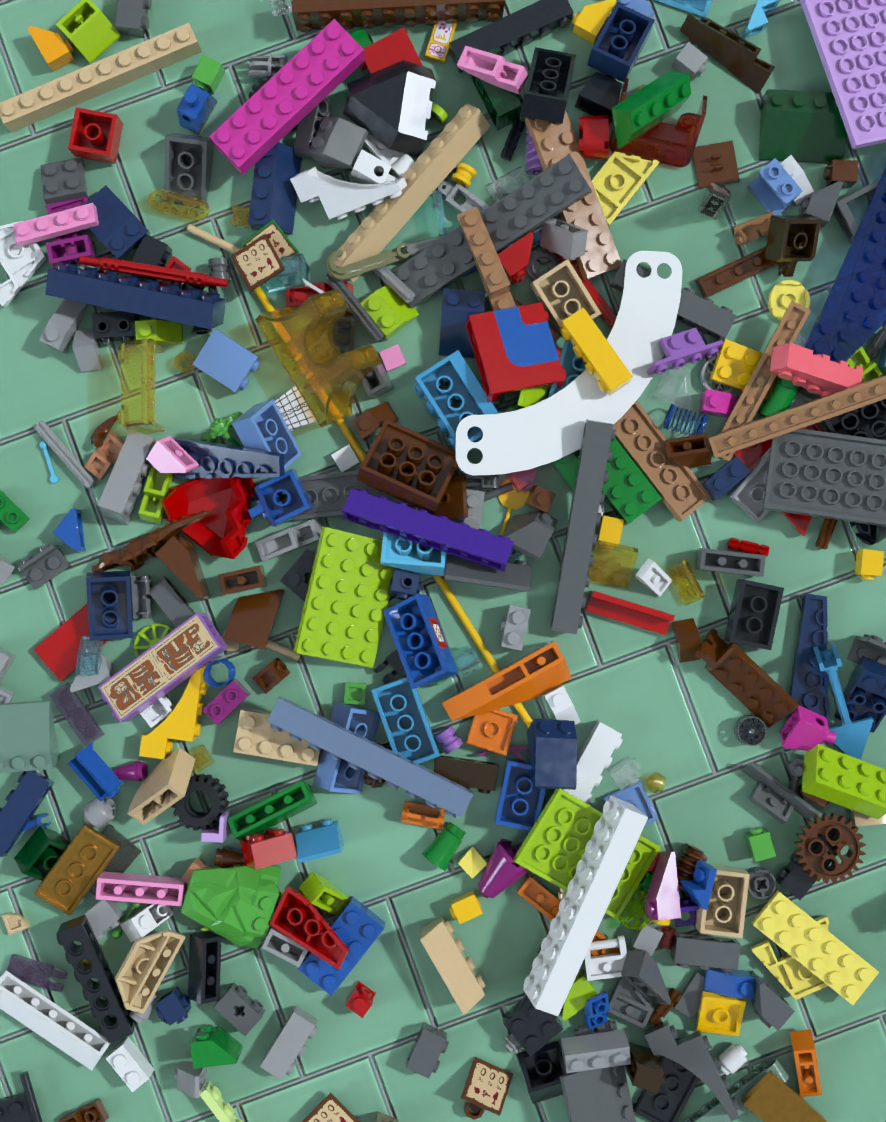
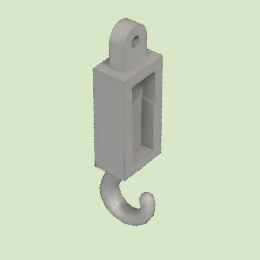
M442 181L438 186L439 193L446 198V205L459 214L476 206L479 213L490 207L458 183L454 187L447 181ZM458 194L466 198L465 203L462 205L454 201Z

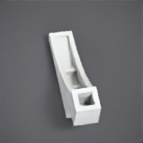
M316 166L290 179L301 203L307 200L312 203L320 199L328 218L337 217L338 220L348 216L349 211L354 210L357 213L366 209V205L372 203L373 206L384 201V197L390 196L391 199L401 195V190L407 186L405 178L379 184L351 183L323 174L317 170Z

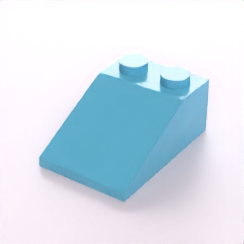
M383 532L381 564L423 575L444 576L445 552Z

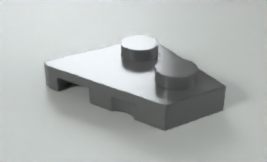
M623 976L619 977L609 999L610 1010L607 1012L645 1029L653 1008L640 991Z

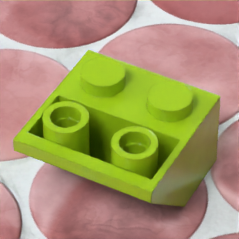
M81 0L56 23L64 37L90 64L121 37L115 27L91 0Z

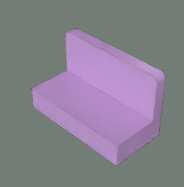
M226 810L220 816L219 826L214 825L201 833V841L224 842L230 834V825L227 819L231 817V810Z

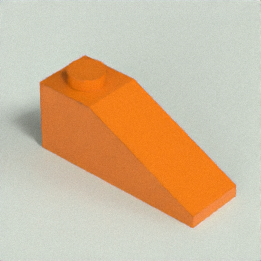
M811 1029L790 1031L800 1096L822 1095Z

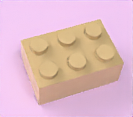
M568 259L529 283L539 302H542L544 310H547L550 320L561 337H563L560 332L562 321L584 307L592 319L601 314Z
M711 865L717 869L708 909L704 910L698 906L699 910H697L695 927L702 934L743 938L750 874L742 868Z

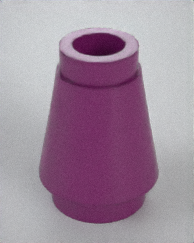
M138 760L115 767L114 774L120 780L142 781L148 775V768L145 762Z

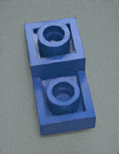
M606 991L587 999L585 1002L584 1018L585 1025L589 1030L608 1022L606 1012L610 1008Z

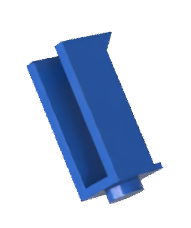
M93 742L78 752L74 759L69 761V766L100 801L107 797L112 799L120 792L118 787L124 781L120 782L119 778L101 757L93 751Z

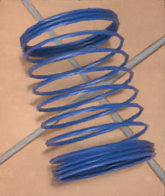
M671 404L664 421V429H668L675 409L674 404ZM678 406L677 409H676V412H675V415H674V418H673V422H672V424H671V426H670V428L672 427V431H674V430H673V423H674L675 418H676V416H677V413H678V410H679V406ZM692 410L690 411L689 416H688V419H687V422H686V426H685V429H684L685 432H686V427H687V425H688V423H689V420H690V418H691ZM699 413L692 435H694V432L697 428L701 413ZM684 414V416H683V420H682V423H681V427H680V429L678 430V432L680 431V433H681L682 425H683L684 420H685V418H686V415H685V414ZM705 414L701 418L696 435L703 434L708 419V416ZM692 418V421H691L690 429H689V431H688L689 436H690V430H691L692 425H693V423H694L693 418Z
M216 660L210 662L205 667L203 673L204 680L211 687H222L234 679L236 670L233 663L229 660ZM216 662L223 663L228 668L229 677L225 684L217 683L211 676V668Z

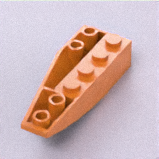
M550 641L442 702V705L450 720L456 721L535 699L572 677L555 641Z

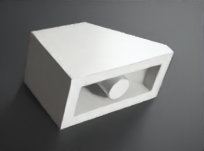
M790 155L780 164L802 189L800 195L793 201L797 206L804 199L811 196L814 190L802 168L793 156Z
M562 684L543 694L556 720L574 721L575 724L581 722Z

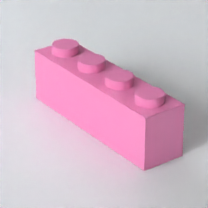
M103 871L97 878L96 899L182 906L186 895L187 883L178 877Z

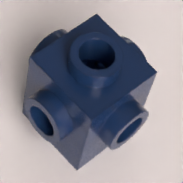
M395 569L392 573L388 594L397 596L399 600H406L420 593L422 584L419 581L420 575L403 569L402 571Z

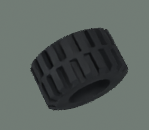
M204 774L191 776L185 796L172 805V808H175L174 816L178 815L180 818L177 821L180 824L182 822L185 823L184 827L187 829L193 827V830L198 831L199 829L206 830L209 827H213L219 822L220 816L227 810L226 808L229 805L227 797L229 795L224 790L226 788L225 785H221L218 778L213 779L212 775L209 774L207 776H204ZM199 790L209 795L212 807L208 813H199L192 808L190 804L192 792Z

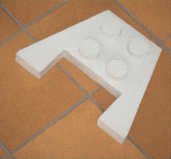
M19 222L0 226V263L10 279L0 284V304L4 308L12 301L47 258L37 242L24 246H19L16 243L13 224Z

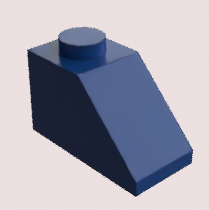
M710 968V970H705L703 989L732 998L754 999L756 977L745 970L731 969V972H723Z

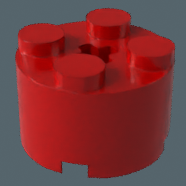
M608 115L583 116L579 118V151H581L584 160L609 159Z

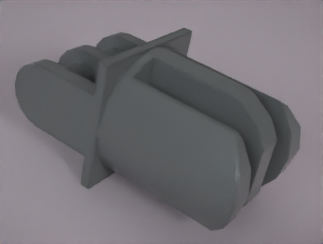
M461 474L466 475V480H480V483L466 482V487L482 489L499 488L497 486L499 476L497 475L474 476ZM484 479H490V485H484Z

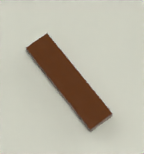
M765 246L698 278L696 283L703 297L709 298L777 265L778 262L765 259Z

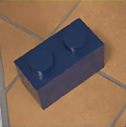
M738 456L731 458L730 462H726L705 480L702 485L710 494L711 499L715 501L720 499L751 471Z

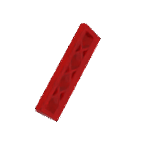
M596 591L590 592L585 611L663 635L667 634L670 621L673 622L675 617L672 614Z

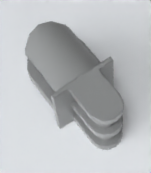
M271 53L270 56H249L248 61L250 63L248 64V69L250 71L248 72V78H266V76H271L272 78L276 74L274 71H279L285 66L288 57L272 55Z

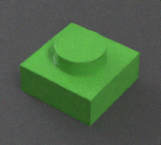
M345 682L344 704L365 705L367 684Z

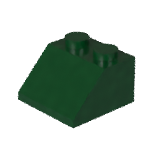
M40 825L14 857V860L21 873L43 881L70 842L56 831Z

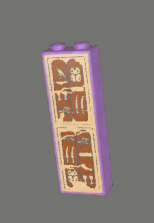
M197 612L98 687L101 691V697L111 707L112 715L116 720L130 722L158 701V699L225 651L228 646L206 613Z

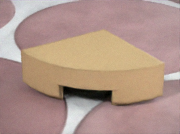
M5 913L1 916L8 935L31 926L28 920L20 914Z

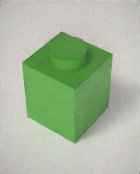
M203 55L192 75V79L198 88L214 94L225 71L221 63Z
M754 827L749 829L750 832L744 833L751 859L758 862L776 857L768 830L762 827Z

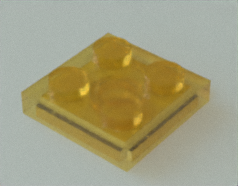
M597 540L593 552V565L589 567L587 575H590V580L628 588L638 556V548Z

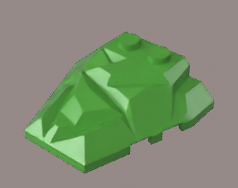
M238 864L230 868L195 869L191 874L181 913L236 945L257 949L261 944L262 938L267 936L269 923L279 896L278 884L281 867L271 865L255 870Z

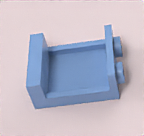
M776 158L759 171V177L747 186L768 213L772 211L773 215H779L802 192V189Z
M214 329L192 365L236 393L246 388L249 383L247 377L251 372L255 373L260 365L258 361L260 356L255 355L238 344L221 330Z

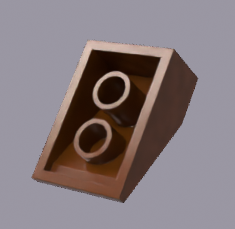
M172 536L155 555L200 600L209 599L211 595L197 553L192 549L194 544L186 537Z

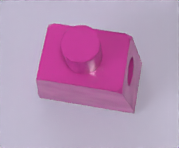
M798 706L793 711L780 731L782 747L809 751L817 744L821 745L824 742L832 745L836 740V733L829 731L827 719L802 706Z

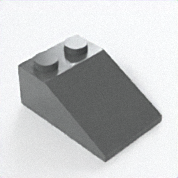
M171 133L165 136V201L206 205L213 163V143L210 137Z

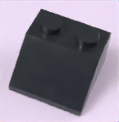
M558 1041L544 1045L531 1057L526 1051L518 1053L527 1089L533 1104L563 1095L560 1076L567 1072Z

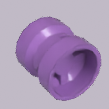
M452 725L434 736L437 742L443 743L442 749L445 754H449L463 744L460 737L454 735L455 730Z

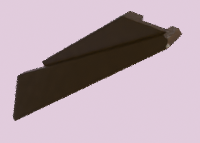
M690 14L687 15L680 31L755 93L759 94L775 69V66L757 58L762 49L709 18L702 17L698 20Z

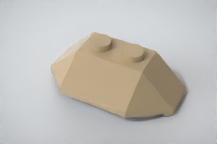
M164 930L135 940L115 977L123 1004L127 1010L145 1013L185 940V935Z

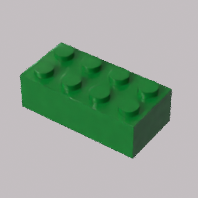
M615 438L614 441H610L609 450H612L611 462L606 464L605 471L609 473L607 484L603 483L602 492H605L604 499L620 519L624 520L623 524L628 525L662 498Z

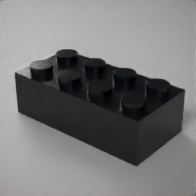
M535 47L520 116L532 120L539 119L549 123L563 124L576 60L575 54Z

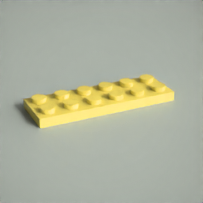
M778 890L751 922L753 926L852 1005L856 1003L879 973L873 966Z

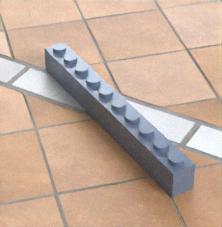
M282 696L278 698L267 722L271 723V728L279 732L285 730L290 733L289 736L297 741L304 739L310 742L309 746L318 751L322 748L329 752L328 755L339 761L342 758L348 761V766L356 770L362 768L368 771L367 775L378 780L381 777L387 780L386 784L395 789L401 787L406 790L405 793L415 799L419 796L425 799L427 805L433 808L439 806L445 809L444 813L455 818L456 815L462 817L473 796L472 790Z

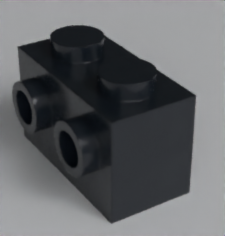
M125 311L92 313L93 338L102 345H111L113 341H121L124 344L134 343V340H136L135 321H139V314Z

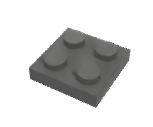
M82 157L40 165L43 196L46 204L88 196Z

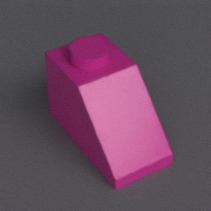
M706 389L701 393L699 413L728 418L739 397L728 392Z

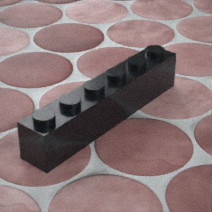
M540 0L449 42V52L456 67L465 46L486 52L494 48L497 55L502 53L506 55L519 45L526 46L534 38L539 36L545 37L558 27L561 29L568 26L572 21L574 12L568 0ZM457 67L459 73L464 72V70Z

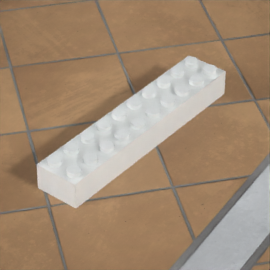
M610 796L609 800L605 802L602 816L594 826L593 836L586 844L585 853L577 864L574 878L570 880L567 888L568 891L560 901L559 911L551 921L550 931L542 941L540 953L533 961L531 973L524 981L523 990L533 1006L538 1010L555 1016L559 1015L648 817L631 803Z

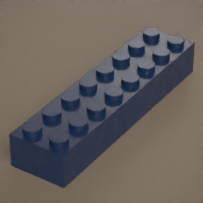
M74 263L56 265L55 268H50L47 271L45 295L206 329H212L223 324L226 299L220 298L218 293L207 292V295L201 294L198 289L187 288V290H182L175 284L162 286L156 280L138 281L136 276L126 275L125 278L119 277L117 272L105 271V273H100L97 268L85 267V269H81Z

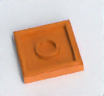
M499 709L474 715L465 744L506 757L518 715Z

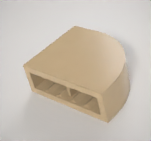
M178 748L167 756L166 759H163L150 772L137 790L127 814L145 825L182 799L186 794L196 759L181 748Z

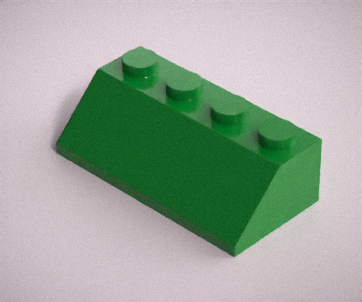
M669 70L612 107L618 148H623L680 109L691 96L689 74Z

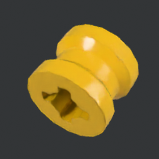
M459 162L457 171L452 174L451 179L456 184L458 183L464 188H469L471 185L470 181L476 176L477 172L471 166Z

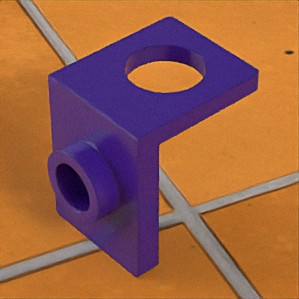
M680 898L681 912L690 911L691 916L687 921H682L679 918L674 919L675 926L695 925V910H699L698 905L692 902L690 898Z

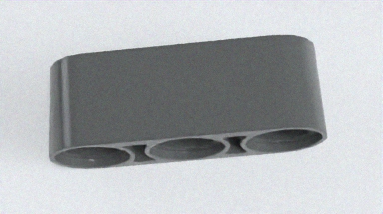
M327 97L298 123L294 141V152L298 157H311L308 151L317 134L320 123L324 117H329L331 105Z
M165 576L149 588L152 598L176 628L196 614Z

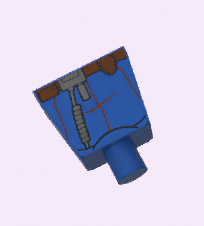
M191 84L177 107L180 126L199 135L218 101L208 92Z

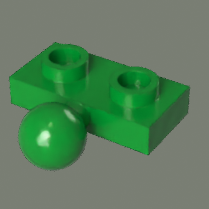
M0 490V523L3 522L13 533H16L30 518Z

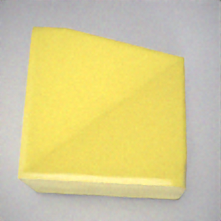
M474 846L458 859V864L471 878H474L488 864L487 860Z

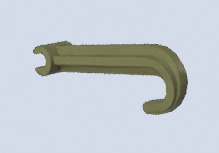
M401 243L395 249L343 267H336L333 261L343 254V251L340 249L329 255L326 267L333 278L347 280L393 263H402L411 253L402 254L401 251L407 244Z

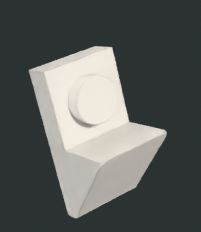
M649 558L635 575L638 581L659 597L673 581Z

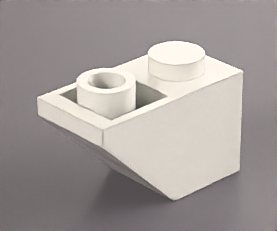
M149 904L122 922L120 926L130 942L144 937L174 915L169 905Z

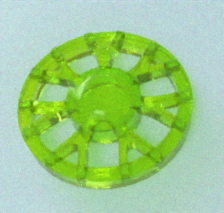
M636 889L634 893H639L638 901L634 900L633 894L630 898L631 902L623 910H627L628 916L623 917L621 913L619 920L629 929L641 930L647 927L652 920L648 919V915L644 914L645 905L642 903L646 898L647 892ZM633 917L635 921L633 926H630L629 921ZM643 917L645 920L643 924H640L639 918Z

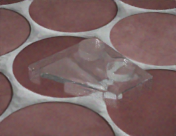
M685 364L679 369L671 368L663 373L652 397L670 405L674 404L675 407L679 406V409L683 407L684 411L688 409V413H690L692 410L690 366Z

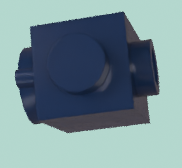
M177 986L158 1000L155 1008L156 1013L161 1021L169 1024V1026L175 1022L179 1024L188 1017L187 1014L191 1009V1002L188 996L182 994Z

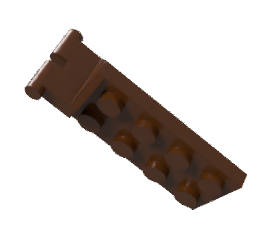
M710 629L696 651L695 656L703 659L707 663L704 668L757 718L761 719L768 728L798 708L799 703L735 643L727 644L717 635V630Z

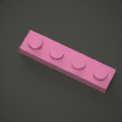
M89 203L13 224L16 243L19 246H24L99 225L96 206L94 203Z

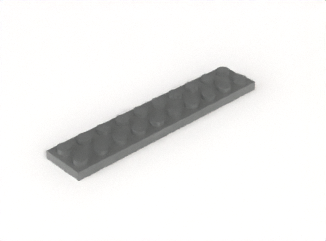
M569 154L482 211L480 215L495 250L499 253L590 194L592 190ZM459 226L391 272L415 293L414 300L409 302L410 307L414 308L477 266L463 230Z

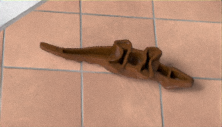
M201 511L187 517L183 516L179 520L175 519L172 523H166L164 527L157 528L156 531L148 532L140 538L137 537L130 540L129 544L123 549L104 552L100 555L99 562L91 570L92 572H104L123 565H128L130 571L137 570L144 565L143 562L150 557L157 558L155 553L172 536H176L185 527L209 516L210 512Z

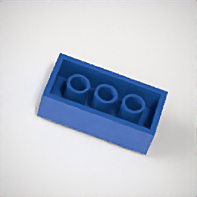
M353 896L329 925L349 949L339 970L310 951L298 968L300 972L331 996L385 928V921Z

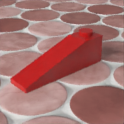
M288 886L269 925L339 970L349 949L304 895Z

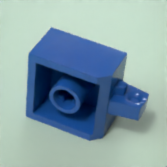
M291 469L286 471L282 477H274L256 486L254 489L259 497V500L256 501L258 505L249 509L248 512L251 518H256L260 515H263L264 518L268 517L272 527H277L314 508L296 470ZM281 494L288 496L286 503L280 502Z

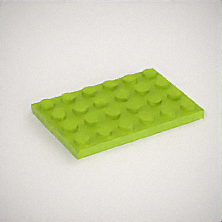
M322 526L293 652L373 668L385 618L383 611L387 609L390 594H388L392 573L396 569L395 567L380 563L382 540Z
M556 789L514 856V862L561 889L568 891V884L574 878L577 864L583 858L586 844L591 840L594 826L600 820L603 812L564 789ZM640 835L606 909V914L618 920L657 853L660 851L661 847L658 844Z

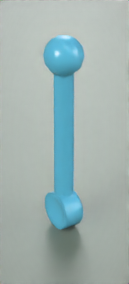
M42 441L39 446L43 449L51 474L50 482L57 483L59 477L54 473L47 450L48 444Z

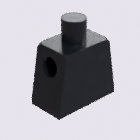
M595 72L579 93L575 108L593 116L608 115L609 123H611L613 119L612 107L618 104L622 83L607 74Z

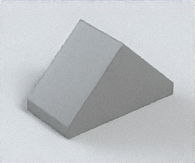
M93 328L75 331L72 348L80 371L103 370L99 342L93 338Z

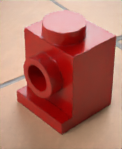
M358 981L347 997L345 1006L363 1018L371 1007L376 992Z

